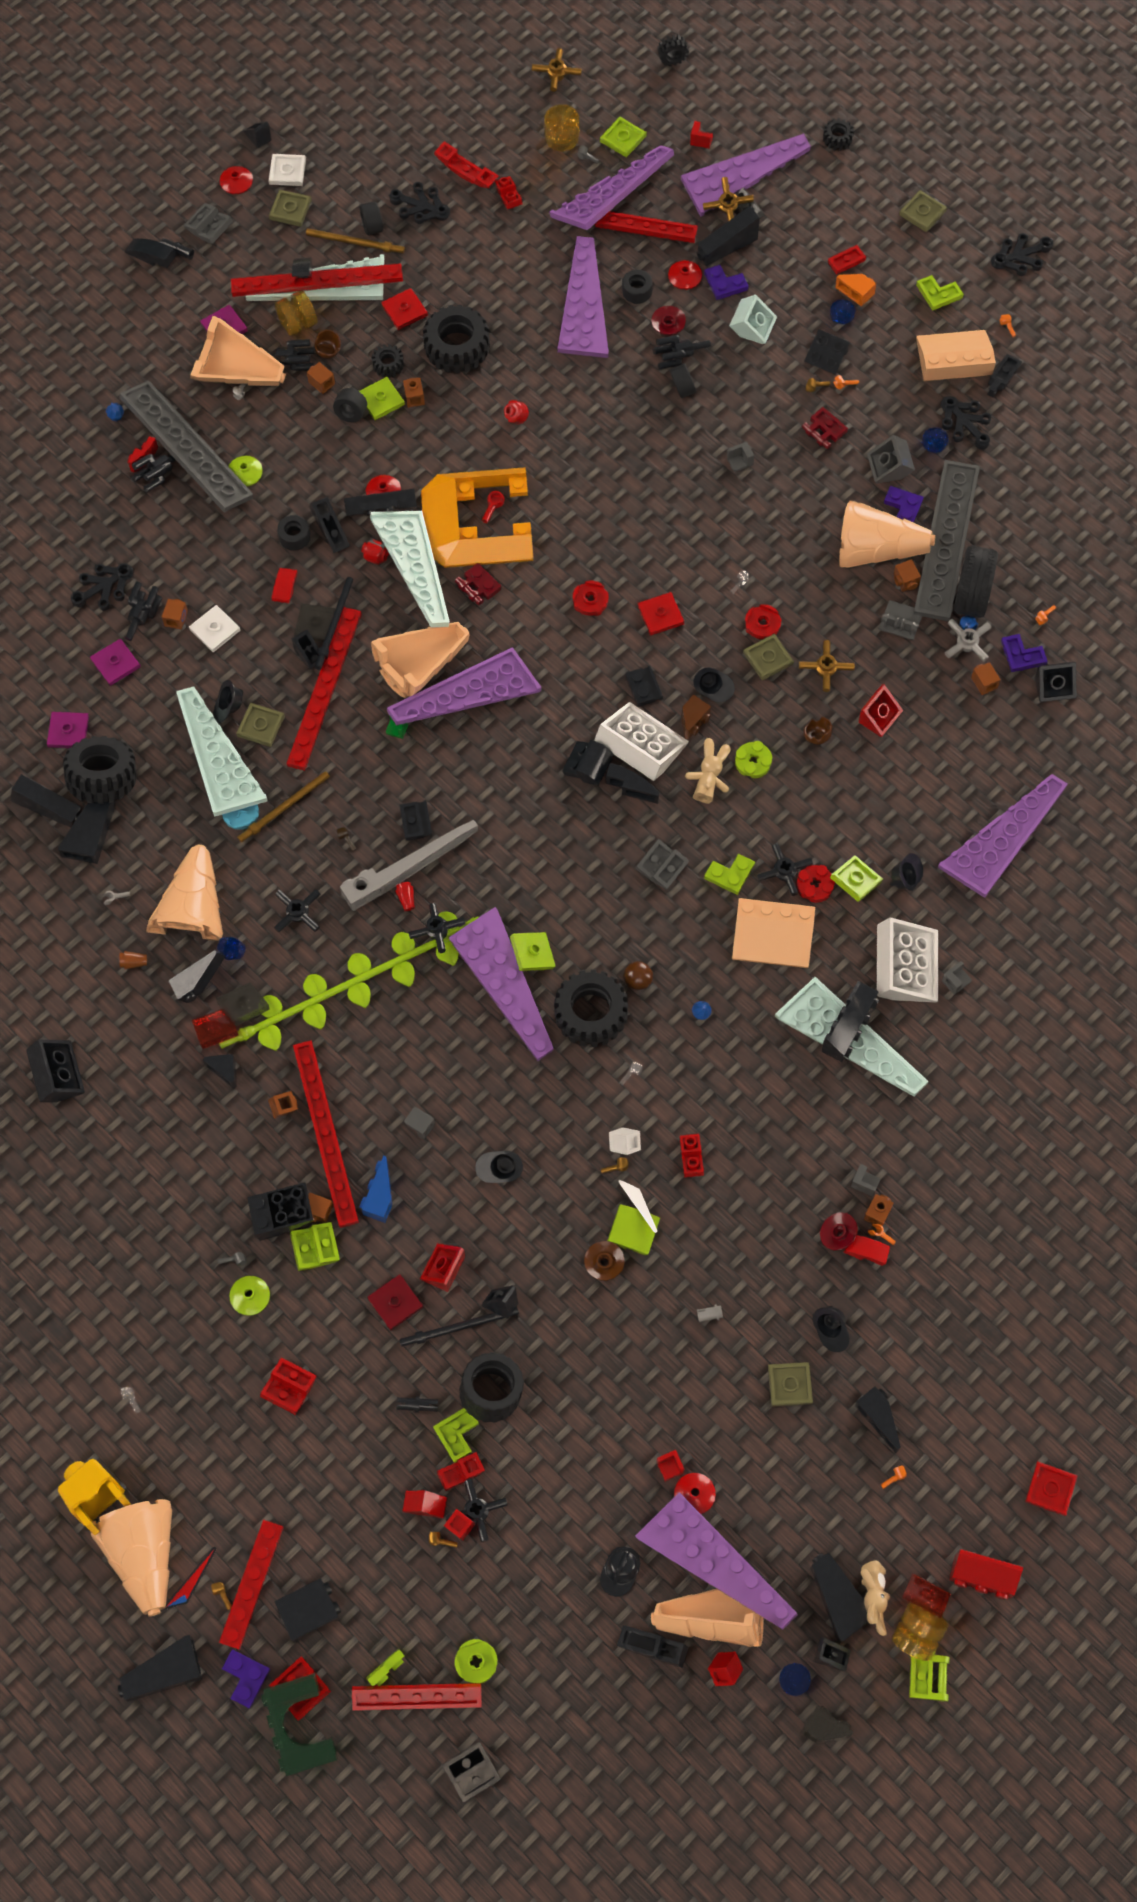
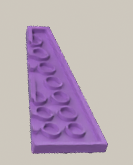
M801 134L681 175V181L701 217L710 210H704L703 203L718 201L719 197L723 194L722 177H728L730 192L736 194L740 189H748L758 183L764 176L771 175L772 171L777 168L784 167L785 163L804 155L810 151L811 146L805 135Z
M662 145L645 154L644 159L631 162L629 168L625 170L621 168L618 170L617 175L612 178L610 176L591 186L587 193L576 195L575 200L570 203L564 202L562 207L556 211L551 210V218L588 230L674 156L673 149Z
M577 236L558 343V353L608 358L609 351L594 238Z
M512 647L387 707V712L395 724L400 725L538 693L541 691V686Z
M1051 774L1029 794L1023 796L1014 806L1012 805L1005 813L980 830L971 840H968L957 851L951 853L943 862L941 861L938 868L985 898L1068 784Z
M680 1492L635 1536L653 1550L677 1563L782 1630L798 1615Z

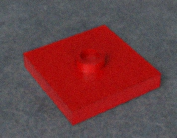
M412 288L381 302L383 309L397 330L428 316L427 310Z
M672 592L639 602L637 605L650 636L684 625V619Z
M1037 1461L1025 1502L1066 1516L1078 1475Z

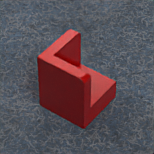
M694 121L690 145L710 149L713 134L700 131L701 122Z
M676 1450L657 1458L656 1463L664 1481L684 1473V1467Z
M458 1509L454 1511L444 1524V1527L462 1541L475 1526V1523Z
M719 1652L708 1667L715 1686H733L742 1673L743 1667L736 1652Z

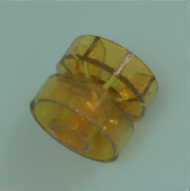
M558 104L551 107L544 117L545 141L553 150H571L579 141V115L569 105Z
M302 290L291 295V302L284 298L274 304L278 318L289 336L301 332V324L308 329L318 323L315 309Z
M909 1603L901 1617L902 1622L898 1623L892 1635V1640L899 1649L908 1655L924 1661L932 1660L939 1647L938 1641L943 1639L948 1629V1623L931 1608L918 1603Z

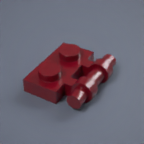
M824 407L811 416L810 421L813 423L812 425H809L807 422L802 425V428L806 431L805 433L809 437L812 436L816 439L817 444L824 446L826 449H829L832 445L828 439L831 438L836 442L848 432V427ZM820 429L824 434L821 435L816 430Z
M479 563L464 573L467 580H463L460 576L455 579L458 588L461 591H465L469 595V599L478 605H481L484 601L481 598L482 596L489 600L502 590L501 585Z

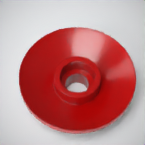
M233 166L222 172L219 179L220 186L227 193L241 194L250 189L253 183V176L248 169L241 166Z
M682 260L670 267L668 278L674 287L688 290L696 287L701 282L702 270L696 263Z
M379 475L371 479L367 484L366 495L401 490V485L392 476Z
M700 1473L684 1475L679 1479L674 1489V1497L680 1492L700 1514L707 1512L713 1506L716 1497L713 1483L708 1477ZM693 1489H697L699 1491V1495L693 1496L691 1494V1491Z

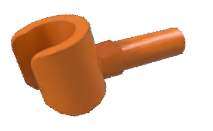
M1001 315L1000 325H1007L1011 336L1015 337L1016 334L1011 324V315Z
M841 375L836 376V381L833 382L839 390L844 388L845 385L859 384V380H843Z
M1053 605L1044 612L1039 611L1035 618L1039 625L1045 624L1048 621L1047 615L1054 611L1056 606Z
M872 1224L876 1228V1232L868 1230L869 1235L880 1236L892 1245L895 1244L896 1241L884 1232L881 1224Z
M903 1465L893 1469L895 1476L881 1484L883 1489L891 1483L906 1477Z

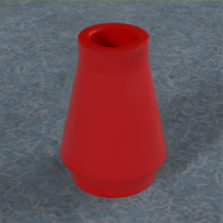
M403 882L396 885L395 892L404 911L415 909L414 888L411 886V883Z

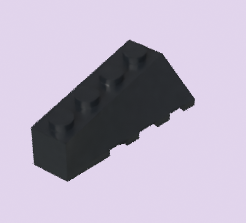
M859 981L856 983L846 1001V1007L843 1006L838 1015V1021H834L829 1034L827 1033L824 1038L822 1053L840 1062H843L845 1057H850L854 1048L851 1045L854 1041L858 1042L862 1034L860 1030L862 1025L866 1026L871 1017L869 1015L871 1008L875 1010L880 999L877 998L879 991Z

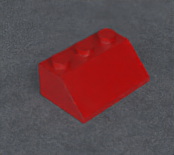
M960 1549L954 1558L950 1581H953L954 1585L966 1588L971 1586L975 1588L976 1592L982 1594L991 1592L995 1593L997 1598L1008 1600V1598L1015 1596L1023 1567Z

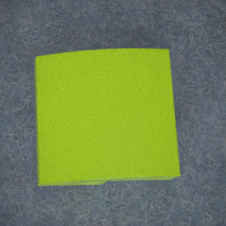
M620 1204L607 1241L623 1249L628 1248L646 1256L649 1254L655 1232H653L638 1209ZM650 1214L657 1229L660 1217Z
M331 1222L312 1225L311 1228L290 1232L298 1271L328 1265L340 1260Z

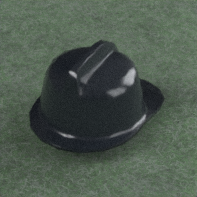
M712 667L699 670L693 679L695 690L716 702L729 700L735 691L733 680Z
M225 680L222 683L214 706L213 716L217 723L225 721L229 713L236 712L242 705L243 690L234 687L230 680Z
M909 853L901 863L892 868L890 885L909 891L915 889L923 877V865L916 854Z
M493 1151L484 1153L478 1158L475 1170L477 1176L486 1183L511 1182L520 1177L523 1171V1163L521 1158L512 1151Z
M832 1305L816 1310L812 1320L822 1344L832 1352L846 1350L850 1337L843 1312Z
M623 1546L617 1547L609 1554L601 1572L600 1582L603 1590L610 1596H623L633 1586L641 1564L636 1551Z

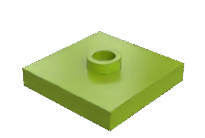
M619 117L600 137V142L627 158L646 137V132L624 118Z
M388 377L359 391L366 398V409L374 420L405 405V401Z
M855 855L832 873L830 877L857 902L883 881V878Z
M546 932L517 933L510 936L519 971L552 970L556 967Z

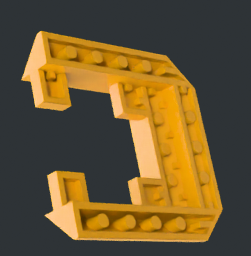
M526 468L437 474L421 490L422 513L433 557L437 563L446 568L472 566L477 563L485 565L533 561L530 522L513 524V535L478 538L477 527L459 528L457 501L475 500L474 488L509 486L510 497L528 496Z

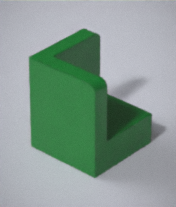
M390 717L386 734L403 739L409 723L396 725Z

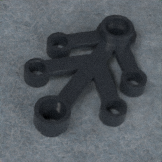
M421 182L413 184V191L417 193L419 200L402 195V192L398 189L392 190L389 194L390 202L393 205H399L403 202L415 206L410 209L407 207L400 208L399 216L402 219H407L409 216L414 215L415 223L423 224L424 221L433 218L445 221L450 216V208L441 203L436 187H431L428 190L429 197L433 199L435 206L429 204L423 192V184ZM426 210H427V211H430V212L427 213V214L421 213V212L426 211Z
M1020 233L1013 253L1006 255L1013 244L1011 239L1006 238L1002 242L1000 252L992 256L991 265L996 269L1006 267L1015 270L1019 276H1025L1028 269L1027 266L1011 262L1017 260L1031 265L1035 271H1040L1043 261L1027 256L1040 251L1044 253L1049 252L1053 247V239L1047 236L1042 237L1038 245L1022 250L1023 245L1028 241V235Z
M952 396L944 397L941 401V408L945 412L942 428L944 430L952 428L953 421L951 416L953 413L957 417L953 440L955 442L963 440L964 433L962 430L964 425L976 438L975 446L978 449L984 450L988 448L990 443L989 436L981 433L972 422L987 425L991 421V414L987 412L982 413V415L963 413L960 409L970 410L973 413L978 412L980 403L976 400L964 403L958 402Z
M126 563L118 565L117 568L97 564L94 570L98 576L82 573L79 576L82 585H89L90 583L97 585L84 593L81 591L73 592L70 597L72 604L75 607H83L87 599L103 590L98 606L102 611L108 610L110 607L108 600L112 585L117 581V590L113 592V596L116 601H123L125 599L124 588L126 581L130 580L134 575L133 568ZM106 573H107V574H113V575H112L111 577H109V578H107V577H100V576H104Z

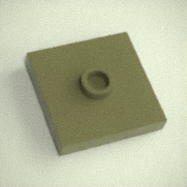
M279 190L270 211L269 220L302 227L312 201L311 196Z
M919 190L900 210L899 215L927 232L947 211V207Z
M775 634L743 650L744 655L762 681L794 664L793 659Z
M250 702L236 733L237 737L272 747L285 714Z
M809 1362L768 1365L771 1407L813 1404Z

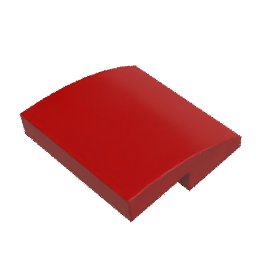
M281 1357L271 1372L270 1379L261 1391L260 1397L296 1415L317 1376Z
M302 1656L269 1685L298 1721L331 1692Z

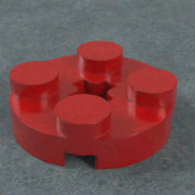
M585 581V584L576 586L573 591L574 608L581 614L599 616L608 605V591L600 582ZM590 595H593V599L595 600L588 601L586 597H590Z
M761 604L760 607H752L745 616V630L754 638L763 640L773 634L776 635L781 628L779 612L770 605ZM765 619L767 624L761 625L758 621Z
M825 865L807 866L799 872L796 888L802 898L805 897L810 902L819 903L830 897L835 882L830 878L832 873ZM813 880L820 882L818 887H815V885H811L810 883H812Z

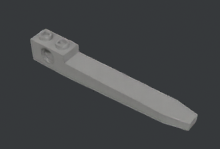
M474 820L461 825L378 873L373 868L363 870L357 877L342 883L340 886L341 894L352 911L360 908L464 842L478 831V825ZM360 886L366 887L364 890H358Z

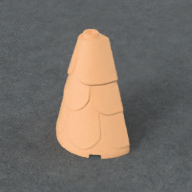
M213 316L207 330V339L199 360H196L190 377L193 380L202 382L248 384V386H279L280 383H284L286 374L283 373L284 365L263 348L257 347L222 319Z
M849 501L846 506L841 533L840 567L849 568L930 553L931 546L935 545V535H932L931 530L907 519L902 520L868 505Z
M459 622L449 623V627H428L427 629L378 638L371 642L375 662L379 661V666L382 668L379 671L387 684L398 695L406 698L416 694L434 675H437L445 664L449 663L469 641L470 634L466 627H463Z
M195 845L191 847L174 873V878L162 895L161 901L151 915L147 925V932L166 935L167 928L198 931L203 939L222 941L223 931L215 888L216 879L211 855L205 846Z
M156 1500V1504H151L149 1501L132 1504L100 1516V1522L98 1523L92 1521L100 1531L97 1535L91 1532L92 1538L108 1559L110 1566L122 1580V1586L144 1615L148 1614V1617L160 1614V1610L166 1607L172 1518L169 1500Z
M718 1589L657 1603L655 1611L651 1613L652 1625L656 1626V1629L690 1638L695 1636L706 1640L722 1641L748 1647H759L762 1644L763 1617Z

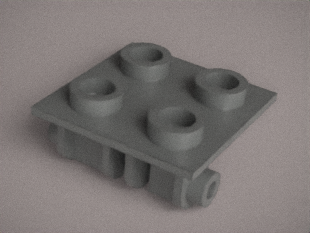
M889 600L886 611L882 616L879 630L914 640L922 616L914 614V607Z

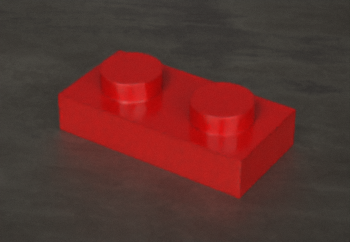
M858 245L828 258V264L836 275L866 261V256Z

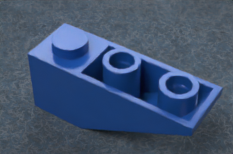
M383 1155L382 1160L376 1164L375 1172L377 1173L374 1179L371 1178L367 1188L369 1192L367 1197H363L360 1208H362L364 1216L386 1223L393 1203L387 1157Z

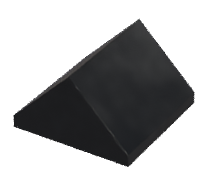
M1076 662L1038 666L1035 683L1040 702L1077 698Z

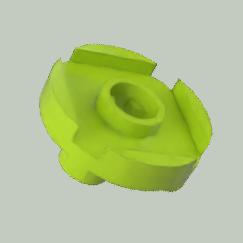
M762 742L745 743L736 751L735 766L740 774L751 776V778H760L770 770L772 754ZM751 757H756L757 763L750 762L749 760Z
M479 1639L469 1640L462 1644L457 1651L455 1668L458 1675L467 1683H484L496 1672L498 1664L497 1655L494 1648L487 1642ZM473 1656H477L478 1659L482 1658V1662L479 1663L480 1667L476 1668L475 1665H470V1662L473 1661Z

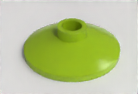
M251 456L237 457L228 466L246 487L257 483L263 472L261 463Z
M256 1276L240 1278L233 1284L230 1290L231 1305L242 1315L252 1316L260 1313L266 1308L270 1300L269 1287L264 1280ZM247 1291H252L250 1297L245 1296Z

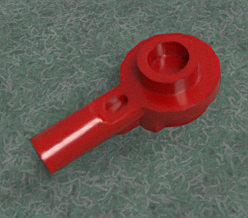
M492 491L488 495L487 502L489 506L482 518V522L488 523L495 508H499L504 504L505 498L500 491Z

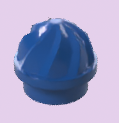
M111 403L106 409V414L111 420L118 421L123 417L124 410L118 403Z
M968 615L961 618L959 625L963 630L968 628L975 630L979 623L975 617Z
M705 1001L696 1002L692 1007V1014L699 1020H705L711 1015V1006Z

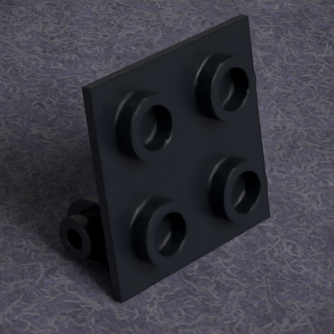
M818 329L804 362L836 375L844 355L848 353L850 342Z

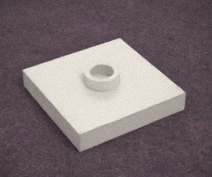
M272 154L269 185L302 186L306 156Z
M217 605L189 626L190 631L212 652H215L241 631L240 627Z

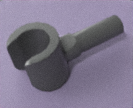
M581 145L577 154L578 158H587L598 164L599 159L588 154V148Z
M237 1252L233 1256L218 1259V1264L235 1261L237 1266H242L247 1263V1259L243 1253Z

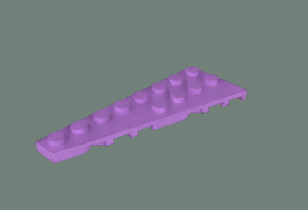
M494 907L450 936L449 941L530 1052L539 1061L552 1052L554 1048L523 971H519L512 944L499 912Z

